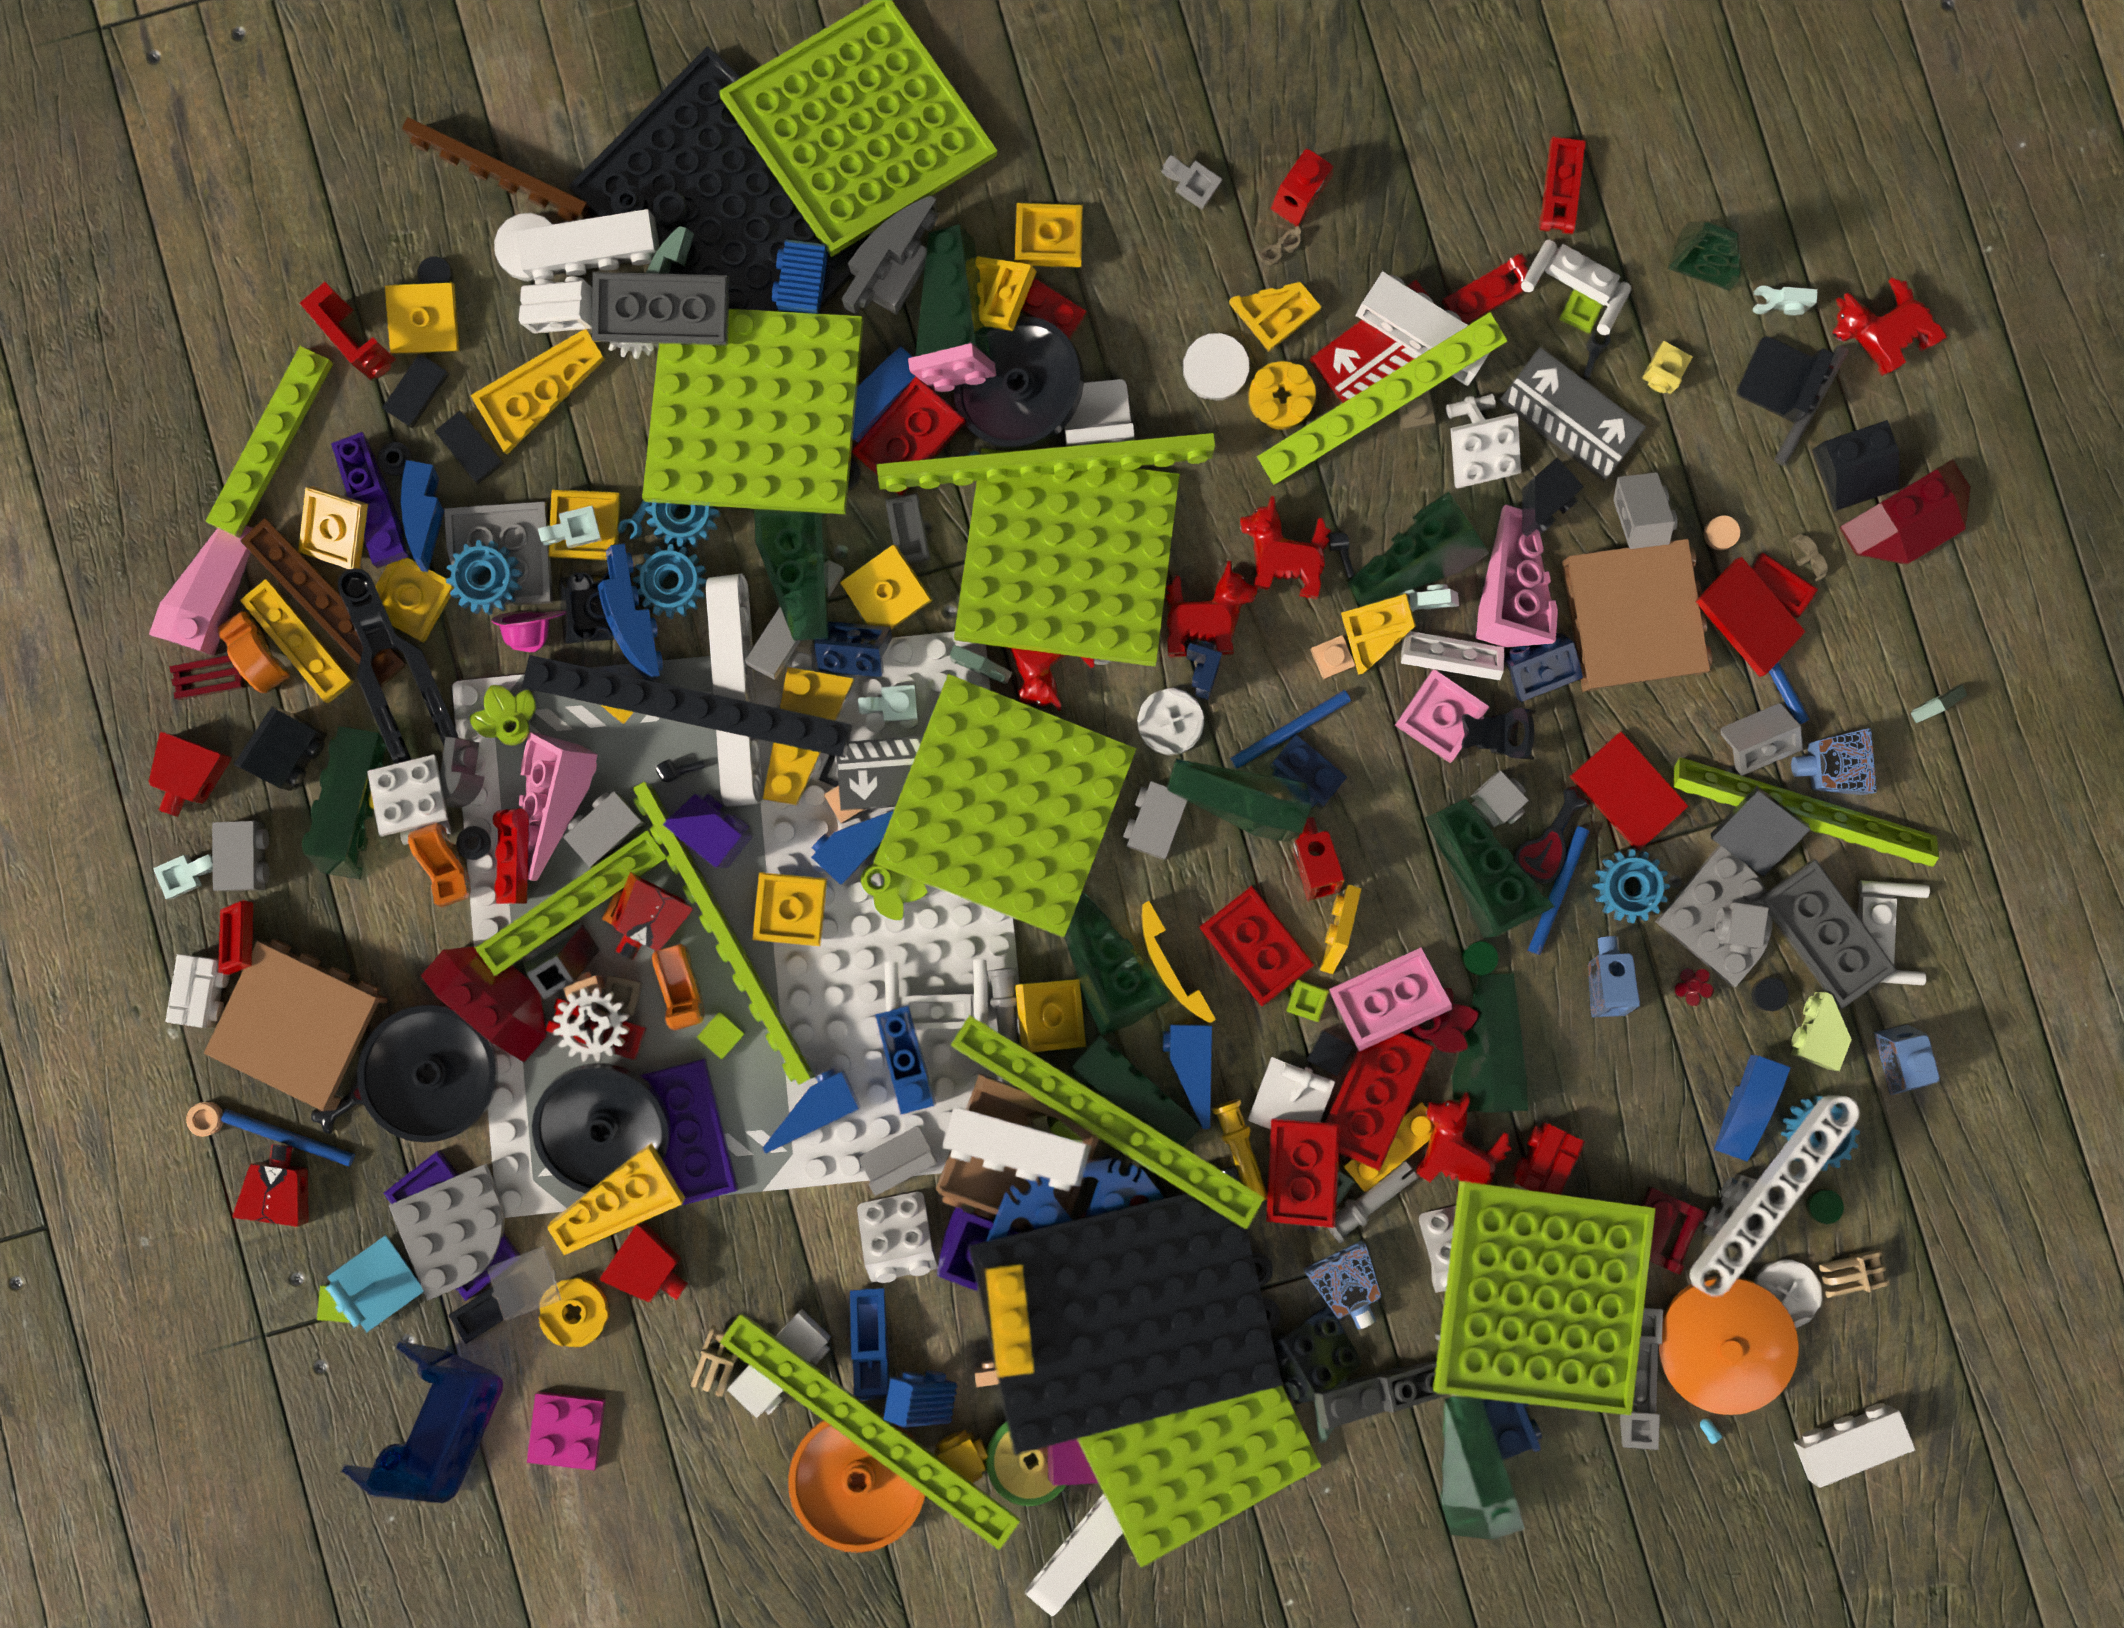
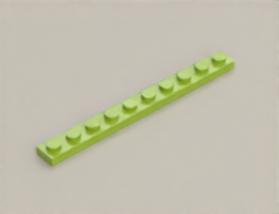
M1208 433L877 464L879 490L886 489L890 492H899L905 490L906 487L914 486L932 489L946 483L965 486L978 480L997 483L1011 477L1035 479L1043 474L1053 473L1056 476H1068L1075 471L1086 470L1090 473H1101L1108 468L1121 467L1123 470H1134L1141 465L1155 464L1157 467H1167L1174 464V462L1182 461L1199 464L1212 459L1215 441L1214 434Z
M644 781L635 786L633 790L637 797L633 800L636 807L643 816L646 814L649 816L654 825L650 827L654 839L659 845L664 843L670 854L666 857L669 866L676 875L680 873L686 883L683 886L684 893L692 904L697 902L703 913L699 916V919L708 933L713 932L719 942L716 945L718 954L725 963H731L736 972L732 975L736 986L742 993L746 991L752 1001L749 1004L751 1013L757 1022L763 1021L769 1031L765 1034V1037L774 1052L779 1050L783 1056L785 1063L782 1064L785 1074L791 1082L796 1080L798 1085L813 1079L815 1075L685 842L663 825L670 816L653 785Z
M971 1015L968 1016L951 1043L953 1048L1244 1229L1249 1226L1263 1202L1264 1197Z
M740 1313L719 1342L998 1550L1002 1548L1020 1523L1018 1516L891 1422L885 1421L883 1416L744 1313Z

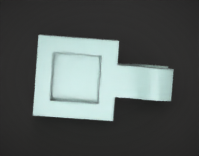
M1760 286L1754 291V295L1764 296L1767 303L1765 305L1756 304L1753 307V312L1765 314L1773 308L1784 310V313L1787 315L1804 314L1817 303V289L1783 287L1779 290L1768 286Z
M593 506L559 513L561 524L538 529L544 546L558 543L564 539L568 548L602 541Z
M1445 584L1427 586L1426 592L1418 593L1407 586L1396 589L1397 594H1408L1410 596L1409 602L1412 612L1417 609L1429 610L1459 606L1458 593L1448 589Z
M915 685L881 687L882 697L858 698L859 714L883 712L884 722L917 720Z
M208 854L192 862L189 855H182L153 868L165 898L174 899L201 887L202 884L199 876L213 872V856L211 857Z

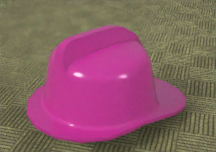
M532 611L508 612L493 617L491 622L499 625L504 642L511 646L512 649L535 652L542 648L547 640L550 619L566 614V611L545 613Z

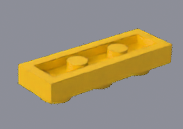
M1421 1101L1405 1113L1380 1172L1353 1159H1349L1342 1165L1364 1193L1369 1191L1430 1140L1434 1124L1426 1117L1427 1107Z
M1022 1265L987 1268L986 1278L997 1376L1004 1377L1033 1373Z

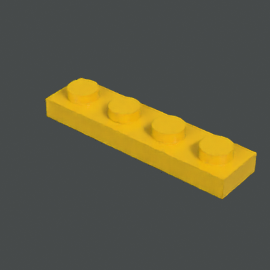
M265 579L240 600L325 703L329 704L354 683L271 581Z

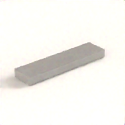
M817 554L813 555L746 658L747 666L776 680L844 575L845 571L842 566Z

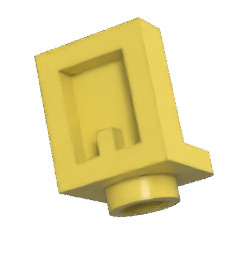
M1663 341L1642 379L1648 381V385L1655 391L1671 394L1679 387L1682 381L1681 378L1693 356Z

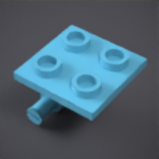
M387 1235L327 1276L332 1284L326 1287V1290H328L338 1304L335 1307L339 1313L343 1311L353 1325V1328L361 1324L366 1332L373 1329L424 1292L419 1280Z

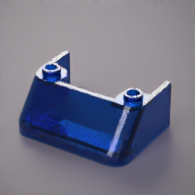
M398 1341L396 1348L418 1365L417 1373L419 1377L425 1382L432 1383V1386L406 1445L391 1444L385 1447L377 1456L372 1468L344 1465L342 1472L369 1496L446 1503L454 1498L460 1490L502 1394L503 1380L493 1371L441 1348Z

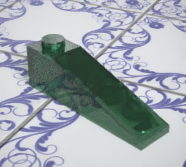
M1706 221L1688 222L1679 233L1667 269L1730 291L1739 282L1741 277L1739 235L1737 232Z
M1449 491L1422 508L1413 517L1415 523L1404 534L1398 532L1391 539L1393 545L1383 555L1374 556L1347 583L1361 607L1462 572L1489 554Z
M767 509L754 510L755 543L793 640L828 639V528L826 513Z
M1180 759L1175 760L1167 785V791L1256 837L1289 842L1303 832L1312 806L1307 783Z
M1085 892L1081 893L1064 938L1078 979L1080 980L1088 1008L1103 1036L1133 1025L1169 1002L1170 997L1156 968L1149 961L1145 962L1133 949L1134 945L1128 938L1124 940L1111 926V920Z
M1514 974L1479 975L1470 1007L1478 1012V1018L1473 1027L1464 1033L1468 1048L1463 1052H1459L1456 1066L1453 1069L1451 1076L1452 1099L1459 1101L1464 1093L1467 1092L1468 1098H1470L1467 1112L1528 1111L1527 1078Z
M1459 1395L1444 1399V1460H1442L1441 1468L1443 1486L1440 1492V1503L1450 1534L1493 1540L1525 1529L1482 1399Z

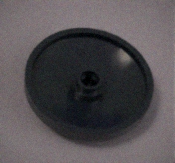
M1019 316L1013 331L993 327L983 329L970 343L995 363L996 376L986 378L984 383L969 385L967 383L956 385L954 388V399L958 413L967 421L965 425L971 432L986 443L997 448L1023 450L1047 442L1060 433L1069 423L1082 397L1084 370L1075 345L1055 325L1031 316Z
M437 1005L410 1007L385 1019L368 1037L361 1051L357 1068V1083L360 1097L374 1121L396 1137L422 1143L446 1140L463 1133L473 1126L488 1109L498 1082V1062L492 1043L451 1008Z
M591 1063L574 1067L562 1073L546 1088L534 1110L532 1136L537 1154L547 1170L566 1186L586 1194L651 1142L663 1161L670 1144L671 1125L668 1111L662 1098L644 1078L633 1071L617 1065Z

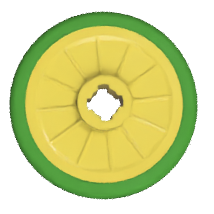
M1007 1422L999 1427L989 1442L987 1448L988 1458L986 1459L987 1474L995 1490L1006 1500L1022 1506L1041 1505L1060 1494L1066 1485L1053 1486L1048 1480L1047 1447L1015 1455L1012 1449ZM1033 1452L1037 1461L1027 1467L1023 1459Z

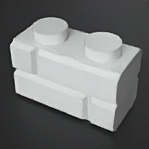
M567 277L565 282L558 283L539 279L535 281V285H524L521 287L520 324L532 333L592 329L593 288L584 279L579 277Z
M177 954L165 1022L201 1028L216 1026V1022H219L224 1012V1003L220 1001L222 988H226L230 975L219 973V959Z

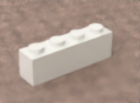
M648 209L516 231L522 271L530 278H534L535 281L539 279L551 280L555 274L566 273L569 276L583 275L587 272L586 269L598 267L604 271L619 268V264L632 262L633 265H646L651 263L660 248L656 220Z
M1383 271L1356 313L1357 317L1419 356L1468 326L1462 322L1456 313L1443 310L1435 305L1433 300L1426 294L1416 293L1405 286V283L1399 277L1388 275ZM1489 353L1455 373L1452 377L1468 386Z
M953 1107L942 1146L952 1150L950 1155L952 1158L970 1162L972 1156L984 1159V1167L1003 1172L1004 1166L1017 1169L1016 1176L1036 1181L1037 1175L1050 1178L1049 1186L1069 1191L1070 1185L1080 1187L1091 1146L956 1107Z

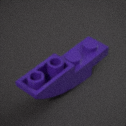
M360 432L331 443L348 498L368 504L364 540L372 564L376 568H380L408 557L401 535L404 532L398 514L365 434Z

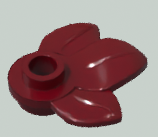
M1443 988L1452 1004V1009L1429 1019V1021L1434 1023L1433 1028L1429 1030L1423 1029L1421 1023L1412 1027L1411 1030L1417 1038L1424 1041H1432L1440 1051L1446 1053L1463 1052L1467 1050L1468 1046L1462 1034L1473 1027L1478 1018V1012L1464 1005L1453 1004L1454 996L1452 989Z

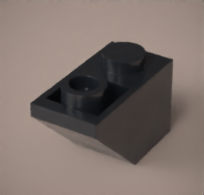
M1558 457L1522 488V533L1526 537L1536 529L1542 534L1556 521L1552 516L1556 511L1560 510L1564 514L1579 501L1575 495L1584 486Z
M581 922L531 951L522 959L526 974L541 996L546 999L575 982L600 950Z

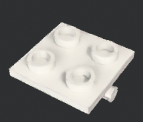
M1493 394L1475 399L1473 396H1469L1463 402L1446 406L1450 419L1468 414L1472 421L1470 424L1450 428L1456 488L1521 473L1518 415L1512 413L1485 420L1480 412L1496 407Z
M435 755L367 771L378 832L381 837L400 832L401 841L405 846L409 844L408 836L411 831L438 822L446 828L447 834H451Z
M1271 1057L1247 1120L1270 1130L1271 1119L1273 1118L1320 1122L1335 1082L1312 1073L1313 1069L1308 1067L1301 1069Z

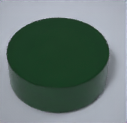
M1474 942L1464 950L1463 964L1472 974L1486 975L1496 968L1498 953L1487 942Z
M1818 1189L1808 1197L1806 1208L1813 1220L1823 1224H1832L1841 1218L1844 1204L1836 1192L1828 1189Z

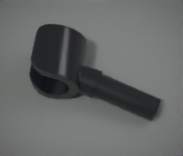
M1597 330L1588 339L1586 347L1590 353L1583 375L1584 379L1591 380L1599 354H1602L1610 343L1611 337L1609 334L1605 337L1602 345L1595 342L1594 336Z
M1343 532L1330 533L1328 535L1329 551H1340V557L1347 578L1355 576L1349 557L1348 536Z
M668 759L658 764L655 769L660 779L668 783L675 780L679 775L705 768V764L701 760L675 768L671 759Z

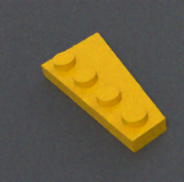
M583 329L470 396L502 450L507 455L605 359L596 343L592 341L588 330Z
M787 667L780 709L836 720L855 680L848 677ZM773 743L763 800L797 806L813 773L820 753Z
M651 1142L550 1221L547 1229L562 1253L567 1255L682 1205L685 1197Z

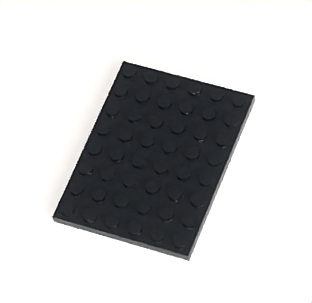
M707 46L569 185V188L578 198L586 202L598 217L615 215L611 206V197L616 189L624 185L638 188L645 199L644 210L648 209L655 217L659 247L679 226L685 227L694 233L685 266L672 262L669 274L729 276V309L779 312L776 302H772L774 281L779 282L781 269L776 267L778 249H784L786 239L822 243L720 98L719 91L741 77ZM664 190H675L681 193L688 205L687 217L678 225H664L657 219L654 213V199ZM625 197L622 200V205H630L633 202V198ZM873 232L832 257L828 253L821 308L853 276L848 263Z
M1187 1192L968 1245L995 1371L996 1364L986 1269L1019 1264L1022 1265L1033 1373L1004 1377L997 1376L1012 1449L1015 1455L1282 1386L1247 1228L1244 1229Z

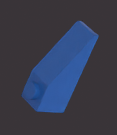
M894 810L836 831L830 837L826 833L823 834L812 846L815 853L811 858L840 885H843L881 844Z
M1169 1024V1031H1163V1052H1169V1060L1200 1126L1203 1129H1210L1212 1026Z
M834 1068L815 1076L818 1083L809 1087L762 1147L765 1154L861 1108L845 1071L836 1074Z

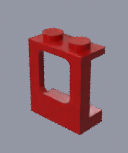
M326 282L322 283L299 303L347 360L369 380L381 377L389 371L391 363L396 359L374 337L359 347L339 324L353 309Z

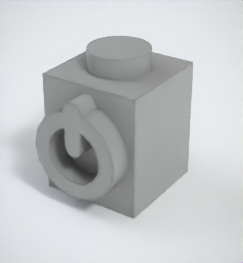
M1502 771L1493 774L1471 795L1475 800L1471 804L1473 809L1493 828L1504 824L1506 821L1510 825L1513 824L1525 813L1522 806L1529 800L1523 795L1526 792L1524 787L1513 777L1509 780Z
M1725 903V907L1719 909L1715 920L1716 940H1720L1719 944L1730 945L1729 951L1734 953L1750 954L1751 949H1763V943L1768 941L1770 935V924L1766 923L1768 908L1741 903Z

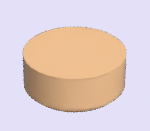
M1729 516L1715 517L1708 522L1704 529L1706 543L1715 550L1729 549L1737 543L1740 537L1738 523Z
M213 1102L195 1104L187 1113V1126L197 1136L213 1135L224 1124L221 1121L223 1111Z

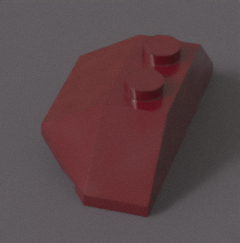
M1952 459L1840 526L1839 529L1856 556L1871 557L1907 565L1966 530L1971 487Z
M477 946L442 950L421 977L443 1003L488 1041L525 1063L547 1037L542 996L533 982L513 965L497 976H494L475 949Z

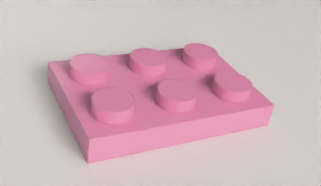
M1422 948L1329 989L1330 995L1359 1051L1452 1009V1004Z

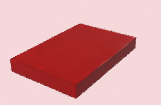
M915 376L851 452L878 476L877 464L934 459L967 421ZM906 487L905 490L896 493L902 496L909 487Z
M1743 557L1735 559L1695 601L1759 677L1766 675L1805 633V630Z
M1621 731L1569 776L1636 851H1640L1689 807Z
M1253 886L1247 888L1199 926L1202 933L1261 1007L1314 966L1310 958Z
M1271 1119L1266 1222L1336 1227L1341 1123Z

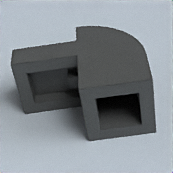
M445 737L441 771L439 770L446 807L460 808L467 806L480 793L485 776L475 775L479 742Z

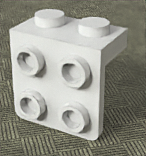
M1117 379L1084 383L1079 406L1072 419L1064 427L1066 447L1134 440L1127 385L1124 380Z
M912 1192L868 1201L858 1205L857 1212L864 1264L871 1282L887 1283L895 1280L896 1277L910 1274L921 1276L929 1273L930 1270L938 1269L937 1257L931 1242L925 1198L921 1192Z
M1456 1206L1425 1212L1419 1216L1420 1228L1432 1264V1282L1435 1293L1446 1292Z

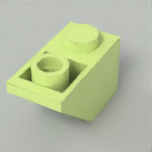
M1815 992L1814 996H1810L1805 1003L1803 1014L1806 1016L1802 1027H1798L1793 1034L1791 1040L1793 1050L1791 1055L1828 1070L1840 1071L1852 1039L1833 996L1826 992Z

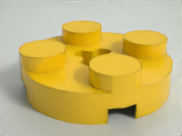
M1287 361L1273 362L1260 369L1250 385L1248 394L1249 406L1256 418L1266 423L1267 426L1278 430L1298 426L1309 415L1316 399L1314 382L1304 366ZM1280 387H1283L1285 391H1289L1291 396L1287 397L1284 404L1280 403L1279 398L1273 397V393H1276Z
M583 1277L561 1280L551 1286L541 1299L539 1325L545 1336L554 1344L574 1348L583 1347L595 1340L605 1328L610 1316L606 1296L595 1283ZM571 1303L574 1307L580 1306L582 1309L580 1321L575 1318L571 1320L566 1318L565 1315L569 1312L566 1307L568 1304Z

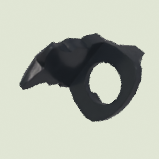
M1517 708L1504 715H1494L1491 718L1480 717L1479 719L1469 714H1463L1462 723L1465 735L1462 740V747L1469 748L1475 745L1479 749H1490L1491 753L1534 760L1531 751L1535 733L1532 714H1535V710ZM1518 721H1521L1525 728V737L1518 746Z

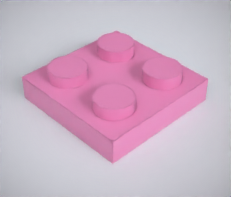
M972 343L908 358L910 372L937 392H948L953 390L956 385L964 383L969 385L981 384L986 381V378L996 376L995 363Z
M1433 669L1395 726L1451 763L1462 748V740L1465 735L1462 723L1463 714H1469L1479 719L1484 716L1489 706Z

